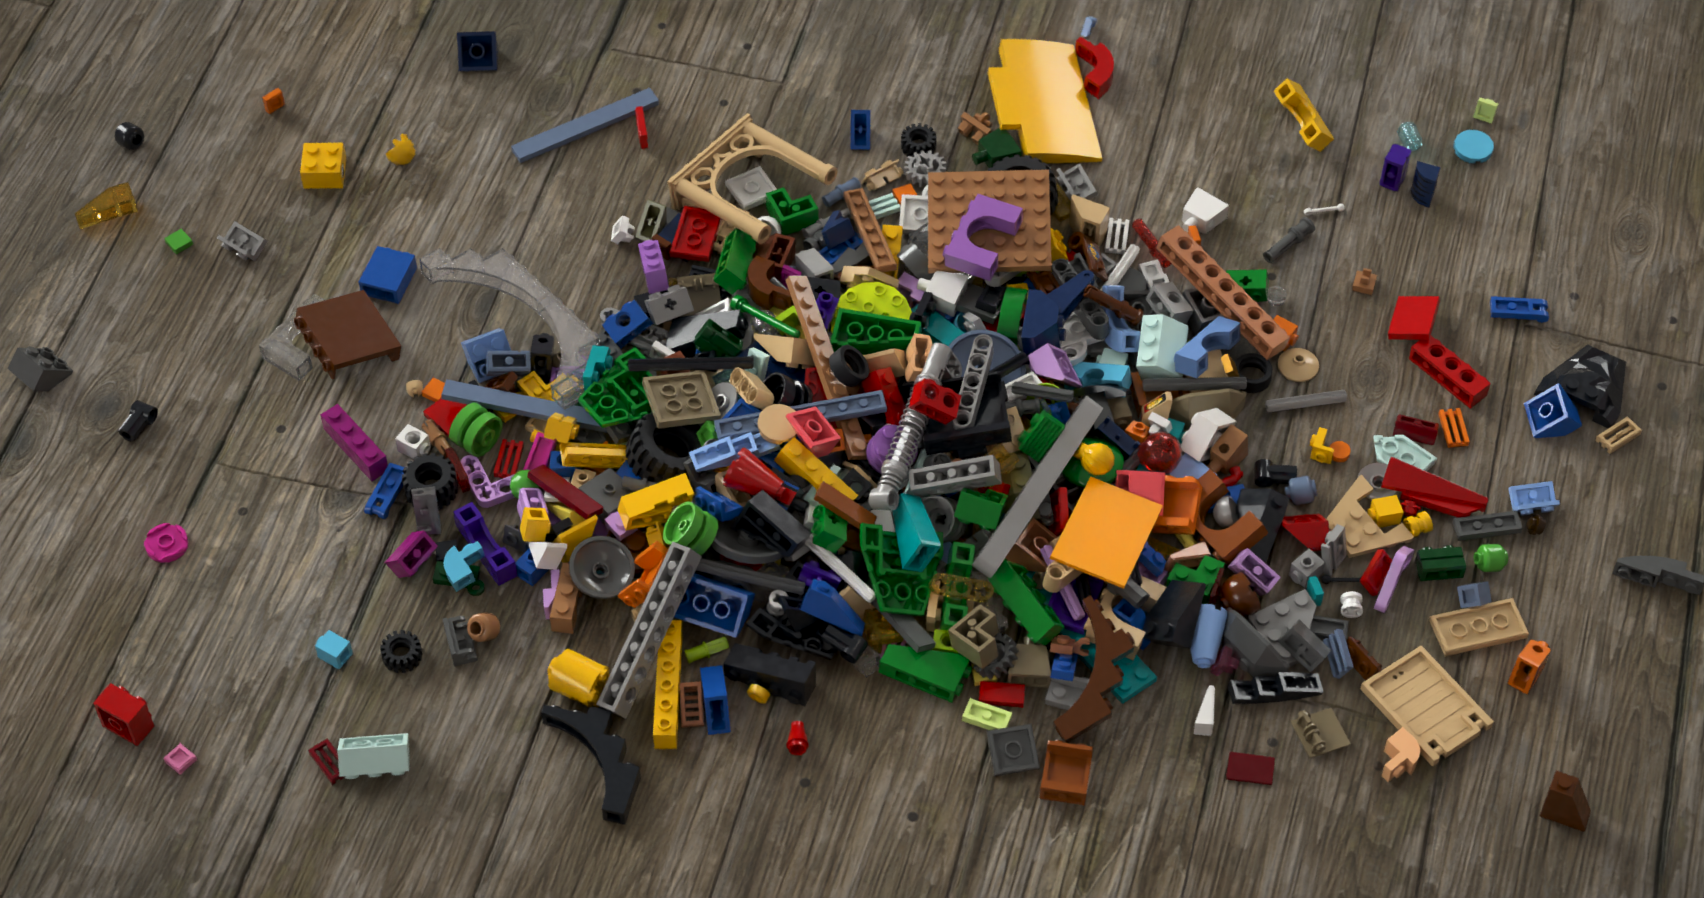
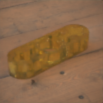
M937 573L929 582L930 590L937 595L987 602L994 594L992 584L979 579ZM942 579L943 584L949 585L950 580H952L951 591H948L950 586H943L939 589L935 582ZM956 583H965L967 585V592L959 593L956 590ZM972 584L975 585L973 589L980 590L983 586L988 593L984 597L981 596L979 591H974L973 595H970Z

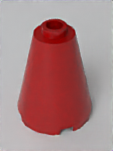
M743 447L737 454L741 457L736 459V461L733 460L723 480V486L754 496L764 490L774 500L776 498L781 499L786 490L783 487L784 481L751 451Z

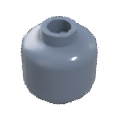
M1309 476L1291 478L1289 486L1285 487L1286 496L1292 500L1294 505L1311 503L1314 501V496H1318L1315 480H1311Z

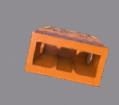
M1530 640L1519 654L1507 684L1528 694L1546 665L1551 652L1549 645L1544 641ZM1530 666L1532 669L1526 674L1524 668Z

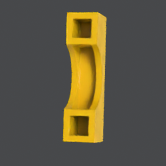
M1287 78L1274 90L1281 104L1300 123L1302 129L1299 133L1308 146L1321 152L1334 140V137L1300 84Z
M795 437L780 450L774 459L789 475L803 477L816 490L824 481L853 501L858 497L847 484Z

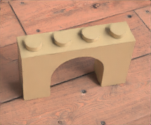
M1141 576V587L1150 596L1140 608L1149 613L1167 587ZM1104 588L1100 596V600H1102L1100 604L1104 610L1102 614L1105 619L1110 618L1115 626L1114 632L1122 628L1125 633L1129 632L1135 641V644H1133L1134 652L1127 655L1126 658L1134 660L1142 644L1145 631L1131 626L1115 616L1112 608L1123 597L1112 594L1108 588ZM1088 617L1084 629L1087 630L1085 637L1091 639L1090 642L1095 644V635Z

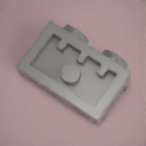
M1074 676L1073 681L1051 678L1045 704L1069 710L1081 696L1089 682V678Z

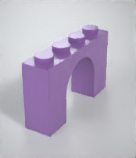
M977 194L974 201H970L966 216L963 215L961 217L959 228L954 230L949 246L946 245L943 250L945 266L991 281L998 268V253L974 245L970 242L969 238L976 231L987 228L1015 236L1023 222V208Z

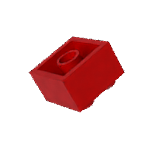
M110 683L93 702L101 725L136 746L154 728L147 702L140 696L135 697L122 686L117 687Z

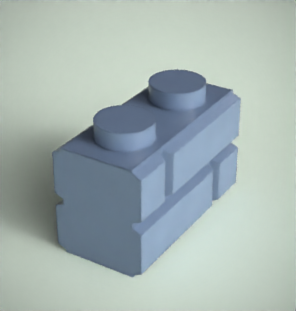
M488 351L486 354L487 376H500L511 371L517 376H526L531 371L530 351Z

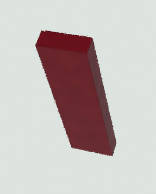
M543 464L528 471L527 478L587 520L594 515L597 516L603 513L602 505Z

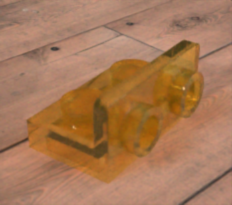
M876 608L865 610L864 619H862L865 623L863 632H866L869 645L874 648L876 654H881L882 645L903 642L904 638Z

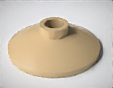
M1291 348L1284 351L1278 358V370L1288 380L1306 382L1314 378L1318 373V359L1306 349Z

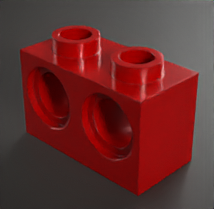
M924 378L914 385L909 408L946 425L956 419L961 395L955 393L950 388H944L936 384L931 379Z

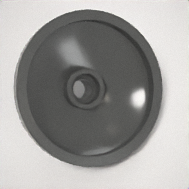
M594 536L583 540L575 547L569 560V573L575 586L584 594L597 599H609L618 596L619 592L631 584L635 573V563L628 548L620 541L607 536ZM596 571H602L603 575H598Z

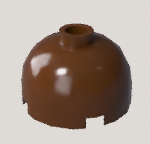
M1242 572L1232 575L1223 583L1221 590L1223 598L1220 599L1223 608L1230 607L1245 617L1257 613L1261 606L1255 591L1252 592L1249 587L1251 583Z

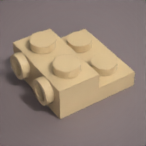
M844 266L840 277V282L847 285L846 288L848 289L863 282H881L898 288L900 281L874 268L861 266Z

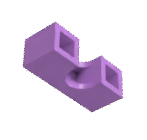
M646 240L643 243H639L640 258L649 294L668 290L666 269L658 240Z

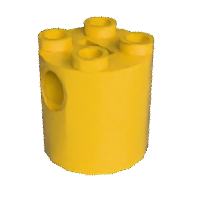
M566 649L562 654L552 659L547 670L549 689L576 700L587 707H599L597 701L610 676L609 667L599 664L571 649Z

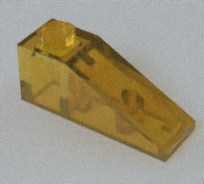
M125 182L107 188L78 210L75 216L79 229L138 212L129 183Z

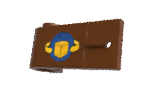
M1075 232L1068 240L1069 249L1076 254L1080 252L1083 259L1087 261L1089 270L1102 281L1107 282L1108 277L1098 244L1082 232Z

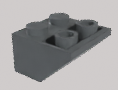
M17 347L7 368L33 391H49L73 372L67 366L66 361L58 358L54 351L47 347Z

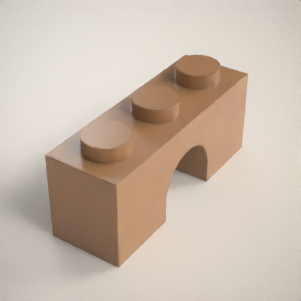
M565 562L562 563L550 613V624L553 632L573 634L578 616V597H582L583 592L573 583L569 573V563Z

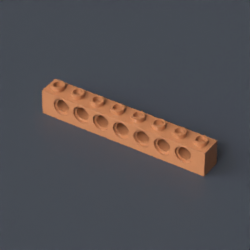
M1178 225L1161 236L1156 248L1225 318L1240 322V333L1266 360H1269L1285 349L1290 339L1287 332L1186 231Z

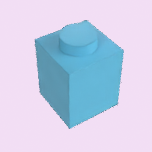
M330 630L324 636H321L315 645L318 658L337 669H340L353 654L350 642Z

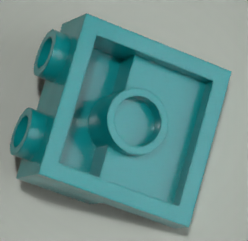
M592 345L583 374L584 391L593 382H598L606 369L610 370L612 368L613 357L610 356L611 350L609 347Z

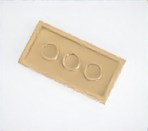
M1513 598L1433 615L1429 619L1444 656L1526 639L1529 636V632Z

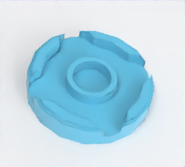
M1478 130L1463 131L1457 135L1454 141L1456 155L1469 163H1475L1476 161H1481L1480 163L1485 162L1493 153L1494 145L1492 139L1484 132Z

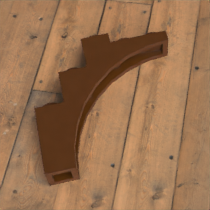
M1091 595L1083 599V607L1091 621L1095 635V663L1089 682L1079 699L1068 711L1053 721L1054 728L1065 743L1071 742L1111 718L1113 707L1108 698L1105 697L1103 699L1102 696L1123 684L1122 677L1124 676L1121 668L1113 664L1134 652L1133 644H1135V641L1129 632L1125 633L1122 628L1114 632V624L1110 618L1105 619L1102 611H1104L1103 607L1097 599L1093 600Z

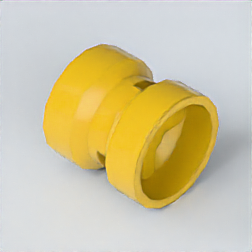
M1426 511L1418 513L1416 517L1409 516L1403 520V524L1414 538L1419 536L1421 532L1428 533L1433 530L1431 517Z

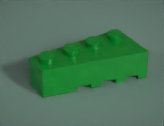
M839 308L830 342L834 352L843 345H850L856 348L862 355L893 348L906 351L914 334H922L921 322Z

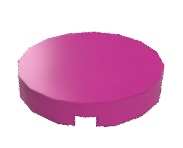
M170 523L155 526L147 533V538L144 540L147 555L152 560L160 563L179 559L188 549L189 543L185 530L179 525H170Z

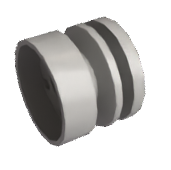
M929 496L922 499L935 531L943 532V542L956 541L965 533L968 524L962 523L958 518L954 517L958 500L942 496Z

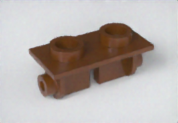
M1351 636L1348 637L1346 643L1353 667L1365 681L1383 670L1382 665L1373 656H1368L1369 652L1363 647L1360 640H1356Z

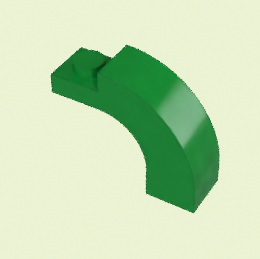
M1007 287L1001 306L997 333L1004 335L1017 346L1021 320L1026 309L1028 290Z

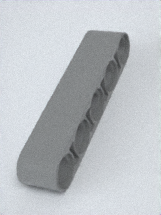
M986 334L978 335L973 342L959 392L961 400L957 417L953 420L954 430L974 427L994 355L992 338ZM982 346L988 347L987 349H980ZM976 365H983L981 368L974 367ZM972 383L978 384V385L975 386V387H970V386H969V385L972 384ZM967 402L973 403V404L970 405V406H965V405H963V404H965V403H967ZM961 421L968 422L965 425L958 424Z

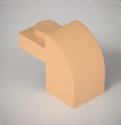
M1403 727L1387 739L1384 752L1392 759L1384 765L1382 777L1389 782L1394 777H1400L1404 771L1411 775L1416 768L1420 747L1417 740Z

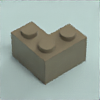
M979 604L948 630L952 648L981 669H984L998 657L996 640L994 638L999 633L996 614L983 605Z

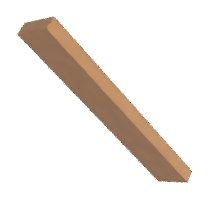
M863 188L844 191V199L874 268L883 273L897 270V264Z

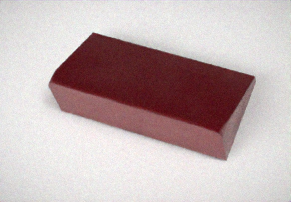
M1399 414L1396 419L1393 435H1405L1412 441L1434 445L1439 424Z
M1229 752L1226 779L1272 785L1275 758Z

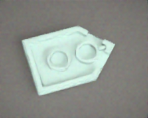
M1395 435L1394 437L1373 436L1376 458L1379 463L1388 464L1390 457H1394L1424 471H1428L1437 461L1435 456L1405 435Z

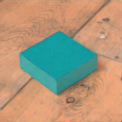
M1309 577L1306 590L1316 604V607L1321 606L1324 596L1323 589L1318 577Z

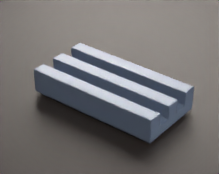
M1336 629L1334 631L1335 634L1331 633L1329 638H1325L1323 642L1331 649L1327 656L1333 677L1340 679L1353 668V663L1343 630Z

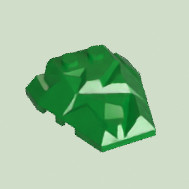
M636 347L617 357L614 361L615 365L610 370L606 369L602 373V378L598 382H593L578 398V402L602 428L641 419L646 414L652 412L642 381L643 377H651L653 375L649 371H629L628 369L629 359H646Z
M860 524V547L880 612L912 616L924 615L932 591L930 587L937 575L936 568L943 556V532L935 531L941 547L923 572L902 569L896 532L883 531V525Z

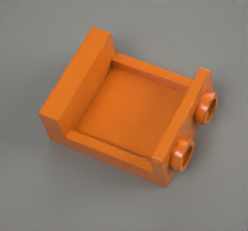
M1165 475L1163 516H1158L1152 529L1153 533L1194 535L1203 488L1195 477L1184 476V478H1175L1174 476Z
M656 541L638 554L634 563L643 568L644 571L640 579H637L619 592L618 598L633 608L642 604L650 591L669 548Z

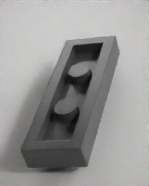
M1517 511L1454 518L1453 520L1458 541L1521 533L1523 529Z

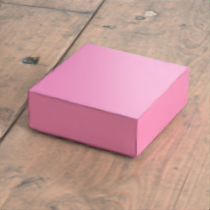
M181 743L163 758L165 763L180 775L197 760L196 756Z

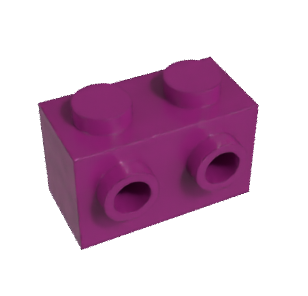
M424 530L412 532L385 561V564L398 578L411 577L418 571L419 566L430 558L437 545Z

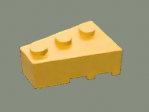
M686 473L622 496L617 510L625 530L656 525V521L663 524L667 522L673 506L687 501L692 502L694 492Z

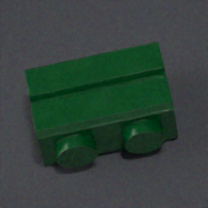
M709 318L696 334L694 344L700 352L715 350L717 357H736L742 349L743 341Z
M1446 545L1437 549L1424 547L1417 551L1415 564L1420 581L1464 578L1466 563L1463 558L1462 547Z

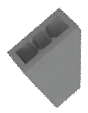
M815 248L803 250L795 254V267L802 273V276L834 280L833 266Z

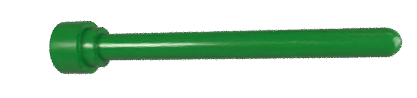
M736 295L732 298L730 302L732 310H740L742 313L746 312L794 338L800 337L801 333L799 330L749 305L748 300L743 296Z

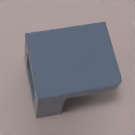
M1488 581L1457 586L1461 608L1482 606L1492 602Z

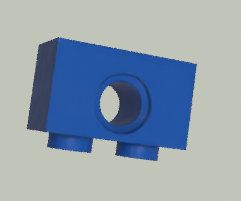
M635 300L625 303L621 308L622 310L607 317L605 323L602 324L609 336L620 348H623L653 324ZM626 319H630L629 325L623 327V322Z

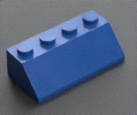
M694 573L674 617L737 638L750 614L755 593Z

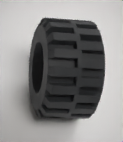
M425 453L422 454V457H414V461H409L407 463L408 467H404L402 481L405 495L413 507L411 489L435 486L439 510L443 509L442 506L450 505V500L454 501L456 498L455 494H458V481L455 467L451 464V460L445 459V456L441 454L436 456V453L427 455ZM427 480H439L431 485L422 484Z

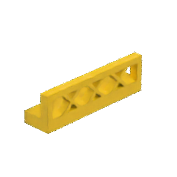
M561 442L559 445L562 466L619 469L628 459L625 453L626 445L567 442L566 444Z

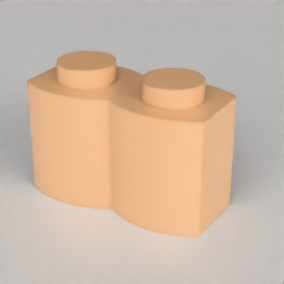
M915 333L906 349L905 356L908 364L905 368V378L907 382H915V379L923 370L932 347V340L929 335Z

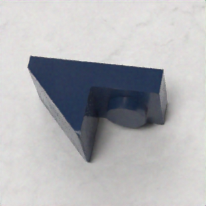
M840 210L832 212L822 230L828 249L839 245L855 235L850 219L844 218Z

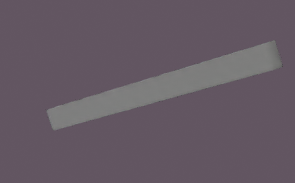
M1088 396L1082 399L1065 424L1063 432L1045 454L973 562L972 566L988 578L994 575L1102 412V406Z

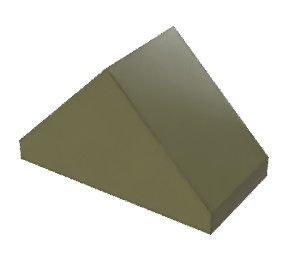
M647 199L635 237L646 241L652 240L655 234H659L667 223V206Z

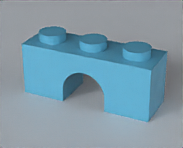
M1080 362L1073 366L1082 387L1110 384L1129 389L1132 384L1129 365ZM1064 384V388L1067 390L1076 389V387Z

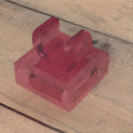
M1224 646L1218 652L1210 673L1219 676L1223 671L1232 674L1233 669L1238 668L1239 660L1231 657L1233 649Z

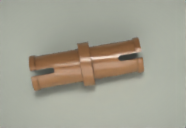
M432 419L425 421L428 426L423 423L422 429L429 435L432 446H436L440 454L445 456V459L451 457L448 452L453 455L454 449L447 442L444 432H440Z

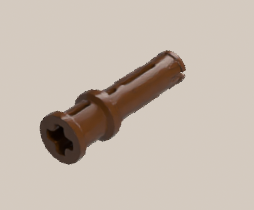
M1091 284L1084 290L1083 295L1108 308L1115 313L1117 318H1124L1132 326H1136L1143 317L1142 309H1135L1127 301H1119Z

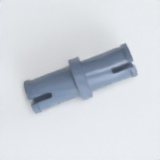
M853 177L843 185H837L835 190L827 195L822 196V201L829 208L839 200H845L844 191L859 189L861 184L856 177Z

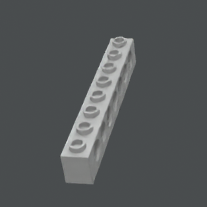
M672 542L597 701L598 706L612 711L615 715L627 718L701 560V556L691 548Z

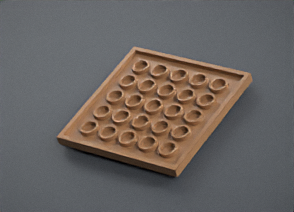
M1049 170L928 172V273H935L936 271L964 273L945 266L943 250L946 245L949 246L954 230H958L961 217L963 215L966 216L971 200L974 201L977 194L1023 208V222L1015 236L987 228L976 231L969 238L970 242L974 245L998 253V268L996 272L1052 271Z

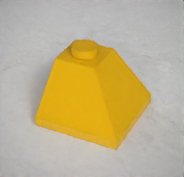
M596 515L559 534L552 542L567 544V549L561 559L562 563H569L575 547L583 540L592 537L598 520Z

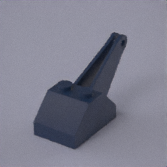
M1082 271L1047 295L1042 290H1029L1021 335L1023 352L1027 356L1047 343L1061 349V343L1066 339V329H1062L1064 323L1083 299L1085 288L1089 284L1093 286L1095 283L1092 271Z

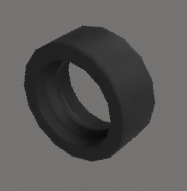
M843 345L830 356V369L834 376L845 386L856 387L869 376L868 363L856 348L850 345Z
M1257 353L1243 354L1236 359L1235 364L1240 377H1244L1240 370L1245 367H1255L1264 373V377L1260 379L1246 378L1247 387L1240 390L1247 393H1258L1268 388L1273 371L1269 360H1266Z

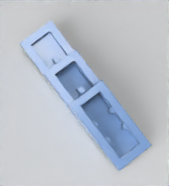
M749 432L732 440L728 436L693 450L689 454L696 472L730 466L733 460L736 461V459L741 457L737 454L743 447L751 451L757 458L780 450L781 447L779 444L766 441L761 437L760 433L752 435Z

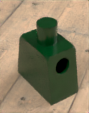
M998 128L979 140L978 152L972 154V160L975 165L985 162L988 168H992L995 162H1001L1005 157L1012 158L1014 155L1022 157V150L1007 129L1001 130Z

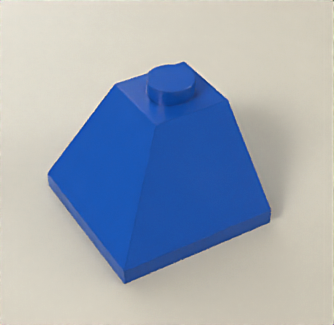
M1559 383L1524 403L1534 438L1566 436L1582 427L1577 408Z

